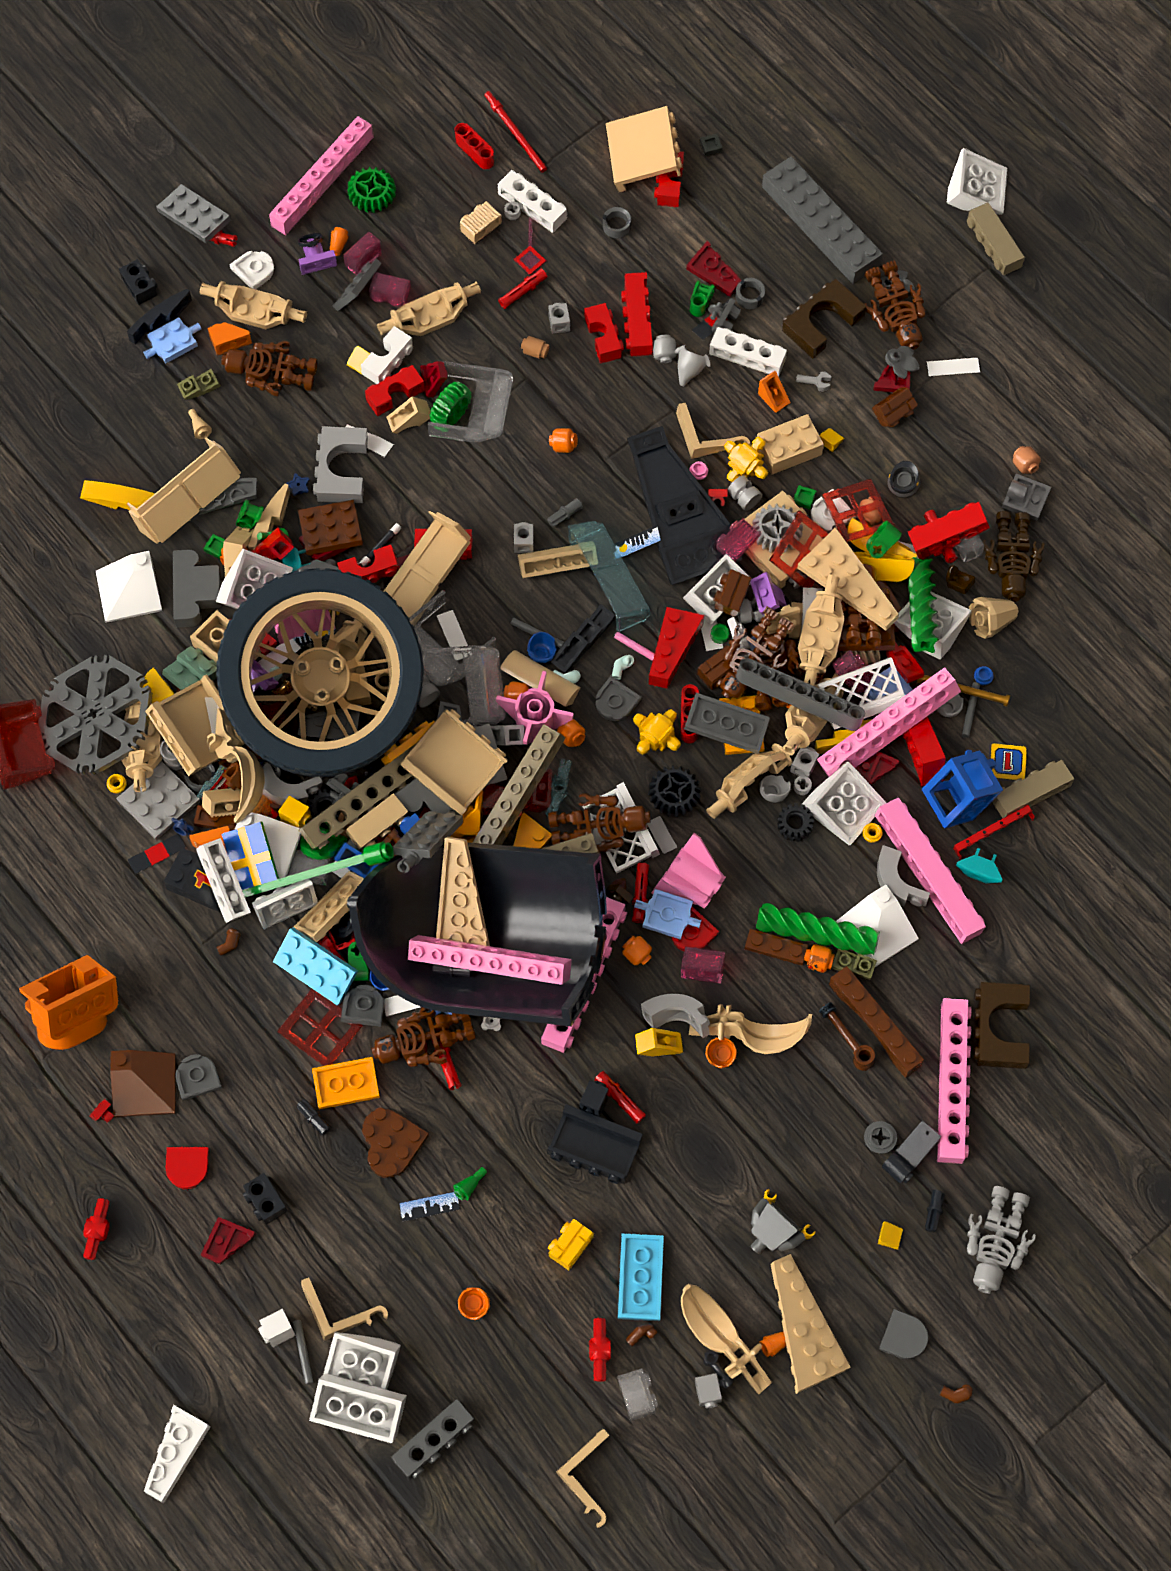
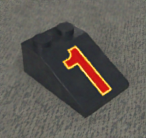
M181 848L163 881L166 889L217 912H221L199 855Z

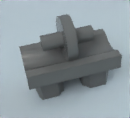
M730 298L723 308H721L722 303L720 302L717 305H710L708 309L711 313L710 318L715 320L717 317L711 328V331L714 333L717 327L731 330L733 324L726 320L727 316L735 320L741 312L734 305V299Z
M345 773L335 775L329 779L326 785L333 789L329 794L335 799L332 804L357 787L359 783L354 782L350 789L344 786L349 778ZM352 800V803L356 804L358 801Z

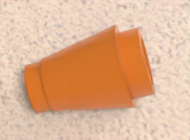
M336 227L331 232L330 251L334 250L335 256H340L349 238L347 230Z
M784 1332L765 1336L759 1342V1344H762L761 1350L765 1356H774L786 1347Z

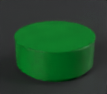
M724 624L714 625L710 633L712 641L717 644H723L728 641L730 636L729 628Z

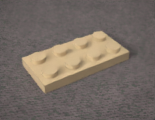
M348 871L294 928L315 942L324 938L326 933L339 923L340 919L349 911L347 907L348 897L351 896L364 878Z

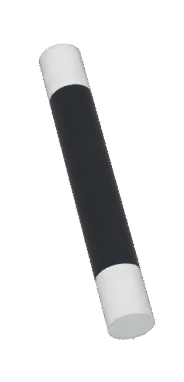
M396 523L360 561L361 567L365 568L375 558L373 550L385 547L401 530L399 524Z

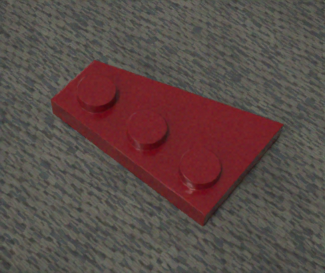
M708 241L705 242L686 265V270L710 285H715V288L730 297L736 291L737 285L741 281L729 265L722 261L721 256L711 248V244Z

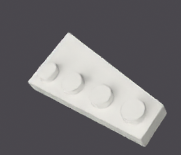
M173 1405L170 1421L166 1425V1433L162 1444H160L157 1451L156 1462L152 1466L144 1492L162 1503L166 1501L210 1429L209 1425Z

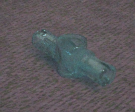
M560 759L557 774L554 775L550 782V793L548 796L550 800L545 812L546 815L552 811H559L561 802L564 801L568 794V775L572 766L570 760H567L565 765V759ZM562 786L563 789L558 791L555 790L554 787Z

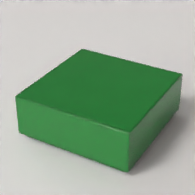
M798 485L794 496L795 504L811 509L816 490Z
M212 534L203 548L204 552L220 559L225 539Z

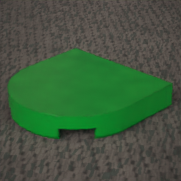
M320 827V831L327 834L328 830ZM332 835L327 839L329 843L319 849L317 846L312 849L304 837L301 836L300 850L304 855L313 859H328L337 854L343 843H347V838L341 835L337 837Z

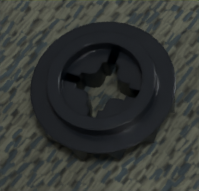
M350 911L340 919L339 923L332 927L336 936L345 939L348 935L353 936V926L350 924Z

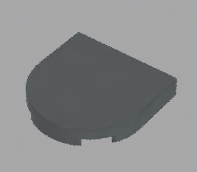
M610 676L596 695V709L603 718L610 721H620L631 714L642 700V697Z
M356 986L347 992L344 997L341 1022L381 1027L384 1010L383 997L373 986Z
M195 1054L182 1060L176 1071V1081L182 1101L222 1089L217 1069L209 1058Z
M894 1309L879 1350L902 1359L914 1358L921 1354L927 1345V1330L919 1319Z

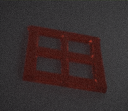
M871 479L822 494V498L833 521L846 543L872 535L877 531L881 524L869 527L863 516L864 513L876 509L883 522L889 521L895 527V523L890 518ZM867 489L874 502L859 507L852 493ZM847 495L854 509L839 513L833 499ZM858 516L864 529L849 534L843 520Z
M798 510L797 515L769 561L802 588H812L815 580L811 577H808L806 580L796 572V569L803 557L811 552L809 547L818 535L824 539L828 533L801 510ZM801 522L813 531L805 545L793 537ZM788 544L800 552L792 567L780 559Z
M311 989L277 1032L318 1063L327 1066L332 1065L363 1025L348 1023L351 1027L342 1039L336 1037L326 1028L336 1015L341 1018L342 1008L314 989ZM314 999L329 1009L328 1013L319 1023L304 1013ZM300 1017L315 1028L305 1041L289 1031ZM322 1033L337 1044L327 1057L311 1047Z

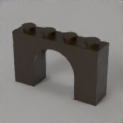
M836 278L831 283H826L820 292L814 293L809 298V301L805 304H800L793 314H788L783 319L782 331L812 359L826 348L827 338L810 322V317L814 313L821 310L833 311L841 316L850 326H853L865 316L866 305Z
M981 982L979 988L975 989V1000L978 1001V1008H975L974 1018L978 1020V1027L974 1029V1039H978L977 1047H974V1059H977V1066L1026 1069L1029 1064V1044L1005 1042L998 1039L990 1030L989 1017L992 1013L1001 1009L1027 1010L1030 1005V985Z

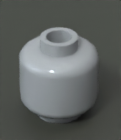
M670 335L656 337V340L652 343L654 358L661 360V363L672 362V359L677 356L675 353L677 349L675 339L671 338Z

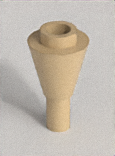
M195 409L189 410L188 413L192 419L195 438H207L211 434L212 428L198 416Z

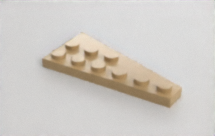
M836 528L798 563L799 570L823 587H826L828 575H833L832 583L835 575L840 577L836 594L842 596L843 601L884 630H887L899 618L898 612Z
M446 837L436 938L490 946L467 840Z
M791 1254L773 1261L771 1269L775 1289H777L779 1296V1310L782 1311L783 1331L787 1351L790 1354L792 1363L791 1372L795 1378V1392L799 1393L847 1371L851 1367Z

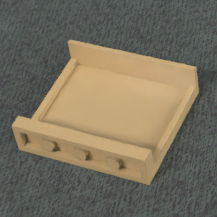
M667 106L606 123L614 183L619 192L626 191L625 184L674 170H676L678 176H681L680 168H682L681 158L678 157L680 148L678 142L675 141L678 135L676 128L673 127L675 117L673 112L670 113Z
M784 491L777 494L732 528L738 547L763 573L767 572L772 583L780 589L785 586L786 580L799 570L798 563L828 535L824 534L820 530L819 525L815 521H811L805 510L799 508L795 504L794 499L790 495H786ZM776 503L781 508L785 504L787 510L792 507V513H798V518L802 519L803 525L802 538L799 539L798 545L794 544V548H788L786 553L780 549L778 554L774 549L770 553L768 547L763 550L762 544L757 545V539L753 538L751 530L752 522L757 512L760 513L762 507L767 510L769 504L774 508Z
M207 674L198 682L161 702L156 701L152 703L145 711L188 776L220 759L216 752H210L207 744V736L212 734L205 697H212L220 709L224 710L215 683ZM234 729L236 737L242 742V744L239 745V747H242L245 744V742L240 738V736Z
M445 709L401 761L400 765L449 807L458 812L459 815H463L467 810L466 808L502 765L507 762L504 758L506 754L499 748L493 749L489 745L491 741L485 736L481 735L479 737L474 733L476 729L468 722L464 724L460 721L459 718L461 716L453 709L450 711Z

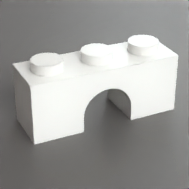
M395 326L383 339L384 349L390 353L386 356H377L371 352L361 364L362 375L376 384L390 376L393 369L398 368L402 359L409 355L413 349L412 337Z

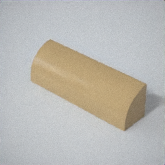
M592 542L518 555L522 578L597 565L595 547Z
M516 650L507 656L500 667L504 672L532 688H538L542 671H546L544 691H547L553 700L565 707L573 704L580 690L579 686Z

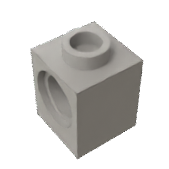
M567 303L548 305L552 334L569 332L570 319Z
M526 522L514 524V553L533 552V524ZM526 535V536H528V537H527V538H521L520 536Z
M812 747L800 748L791 765L790 772L809 778L818 762L819 753ZM808 759L810 763L805 764L801 760Z
M717 1374L696 1377L695 1385L700 1406H705L706 1409L717 1407L718 1403L722 1400Z

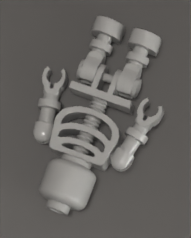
M994 1186L991 1196L995 1198L992 1199L991 1204L993 1206L987 1215L986 1220L988 1221L984 1224V1229L994 1231L996 1234L983 1236L977 1244L978 1238H980L978 1230L982 1222V1216L978 1217L979 1222L975 1225L972 1221L973 1214L968 1219L970 1231H968L967 1235L969 1237L967 1252L969 1255L977 1253V1261L983 1262L977 1265L973 1282L979 1287V1291L987 1294L1000 1288L1003 1278L1002 1269H1006L1009 1263L1012 1269H1019L1024 1255H1027L1029 1252V1245L1033 1243L1036 1237L1033 1234L1032 1239L1026 1242L1025 1234L1028 1232L1026 1230L1022 1234L1021 1243L1017 1245L1016 1249L1010 1241L1004 1238L1006 1235L1017 1239L1019 1231L1016 1230L1020 1229L1022 1223L1020 1218L1025 1210L1023 1207H1028L1030 1197L1022 1193H1014L1011 1202L1015 1204L1012 1206V1216L1009 1215L1008 1219L1002 1217L1003 1213L1000 1211L1001 1207H1004V1201L1008 1200L1010 1191L1000 1186ZM1001 1221L1006 1223L1005 1227L1000 1226ZM987 1241H992V1242H993V1244H983V1243H984V1242H987Z

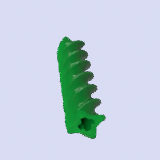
M913 557L914 569L908 577L912 647L914 652L928 651L935 653L934 644L940 638L933 634L934 629L939 626V624L932 620L933 616L938 613L931 606L937 600L931 594V590L936 587V584L930 581V577L935 574V571L929 568L933 559L921 560Z
M765 903L760 907L756 928L763 932L774 931L784 937L794 936L802 941L813 940L819 945H833L840 950L853 949L861 955H874L880 931L876 932L869 926L857 928L851 922L843 921L837 923L830 917L817 919L812 913L804 912L797 914L791 908L778 910L777 907L770 903Z

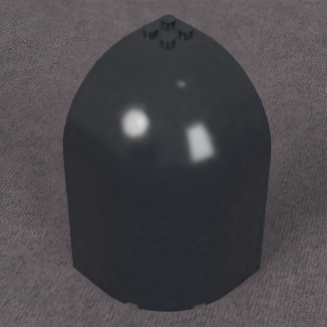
M467 842L490 946L572 959L570 980L564 984L473 970L471 978L464 976L450 977V975L433 973L432 963L408 960L410 939L417 935L436 938L444 844L431 858L423 857L407 873L405 871L400 872L397 868V864L403 859L401 855H396L388 862L381 863L363 879L351 896L348 897L347 907L351 916L350 924L353 926L356 944L365 963L388 989L420 1007L440 1012L572 1026L587 1003L595 986L592 980L594 974L599 973L606 935V926H602L603 915L607 914L600 854Z

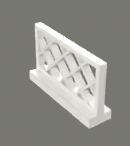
M892 657L818 684L821 690H824V687L829 685L837 687L834 693L835 696L838 695L840 689L849 692L847 701H850L852 695L862 698L858 706L865 710L864 719L885 711L905 696ZM886 664H890L891 667L888 677L879 673L881 667ZM867 671L874 674L870 683L860 680L863 673ZM877 675L886 679L882 689L873 686ZM848 678L855 680L851 690L842 687L844 681ZM889 681L896 684L898 691L893 693L885 691ZM859 682L868 686L863 696L854 692ZM871 688L880 691L878 697L874 700L866 698ZM830 722L834 730L841 728L840 726Z
M624 782L617 785L616 789L601 796L617 795L619 799L617 805H622L624 810L627 807L635 806ZM588 804L587 806H583V808H590L595 804ZM590 813L591 821L596 819V815ZM594 828L600 842L604 841V839L598 833L597 828ZM648 829L635 832L633 841L623 838L624 842L632 844L629 854L619 851V848H616V850L611 848L606 852L616 874L651 856L654 858L660 855ZM635 845L643 847L646 852L639 857L632 855ZM617 854L627 857L625 864L619 867L615 863Z

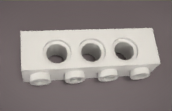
M511 170L498 183V194L509 202L518 203L521 211L552 233L567 219V209L562 203L556 202L548 193L539 190L534 183L525 180L521 174Z
M717 327L710 344L709 354L767 374L776 371L779 377L786 360L787 350L778 345L768 344L763 340L750 338L745 334L732 332L727 328Z
M221 838L196 849L225 922L227 923L249 914L250 909Z

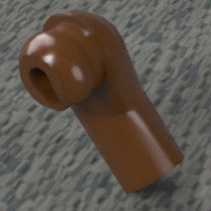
M235 928L228 929L226 942L216 947L220 956L237 948L240 934Z
M652 1324L638 1326L626 1338V1341L631 1346H634L644 1335L652 1339L657 1334V1330Z
M967 1384L955 1391L944 1386L940 1396L954 1403H961L970 1399L973 1390Z

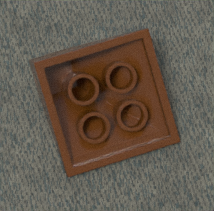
M139 1050L111 1051L110 1071L114 1117L176 1114L175 1053Z

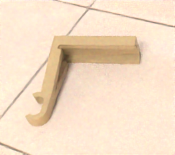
M686 403L678 405L676 415L691 459L723 451L727 441H733L736 444L750 443L747 437L739 436L729 439L702 441L700 444Z
M238 526L224 541L225 578L242 549L249 545L254 529L251 530L250 528Z
M310 1278L301 1281L303 1292L324 1341L334 1337L335 1332L343 1333L365 1322L371 1326L372 1320L370 1316L377 1312H382L383 1318H388L386 1308L376 1306L333 1323V1327H330Z
M604 1429L598 1432L589 1443L556 1472L587 1507L584 1513H589L591 1509H594L601 1516V1521L597 1523L596 1528L603 1526L606 1522L605 1513L574 1476H568V1473L609 1436Z

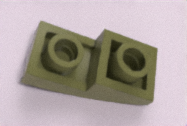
M212 369L196 378L192 375L177 383L185 400L204 395L221 386Z
M838 949L831 968L840 971L847 966L855 976L871 979L877 960L865 955H856Z

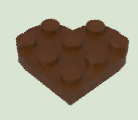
M377 1108L365 1118L362 1128L363 1136L371 1146L367 1158L371 1170L383 1178L401 1175L429 1136V1133L401 1115L383 1108Z

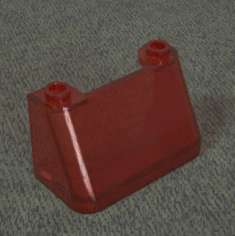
M35 699L0 704V781L3 790L14 788L51 774L52 769H55L53 757H49L45 751L39 726V717H42L40 705L37 706Z

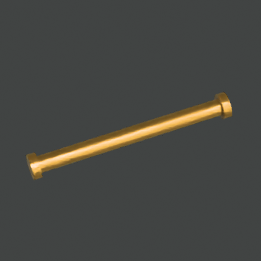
M924 675V677L917 679V683H924L931 676ZM958 684L961 693L1003 703V706L1006 707L1009 704L1010 695L1003 696Z

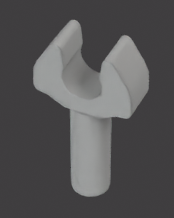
M820 372L817 377L797 375L796 382L815 384L818 391L823 392L830 389V384L822 383L821 381H831V376L826 372Z

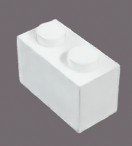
M283 1309L259 1320L262 1327L258 1329L265 1343L270 1342L272 1347L296 1336Z

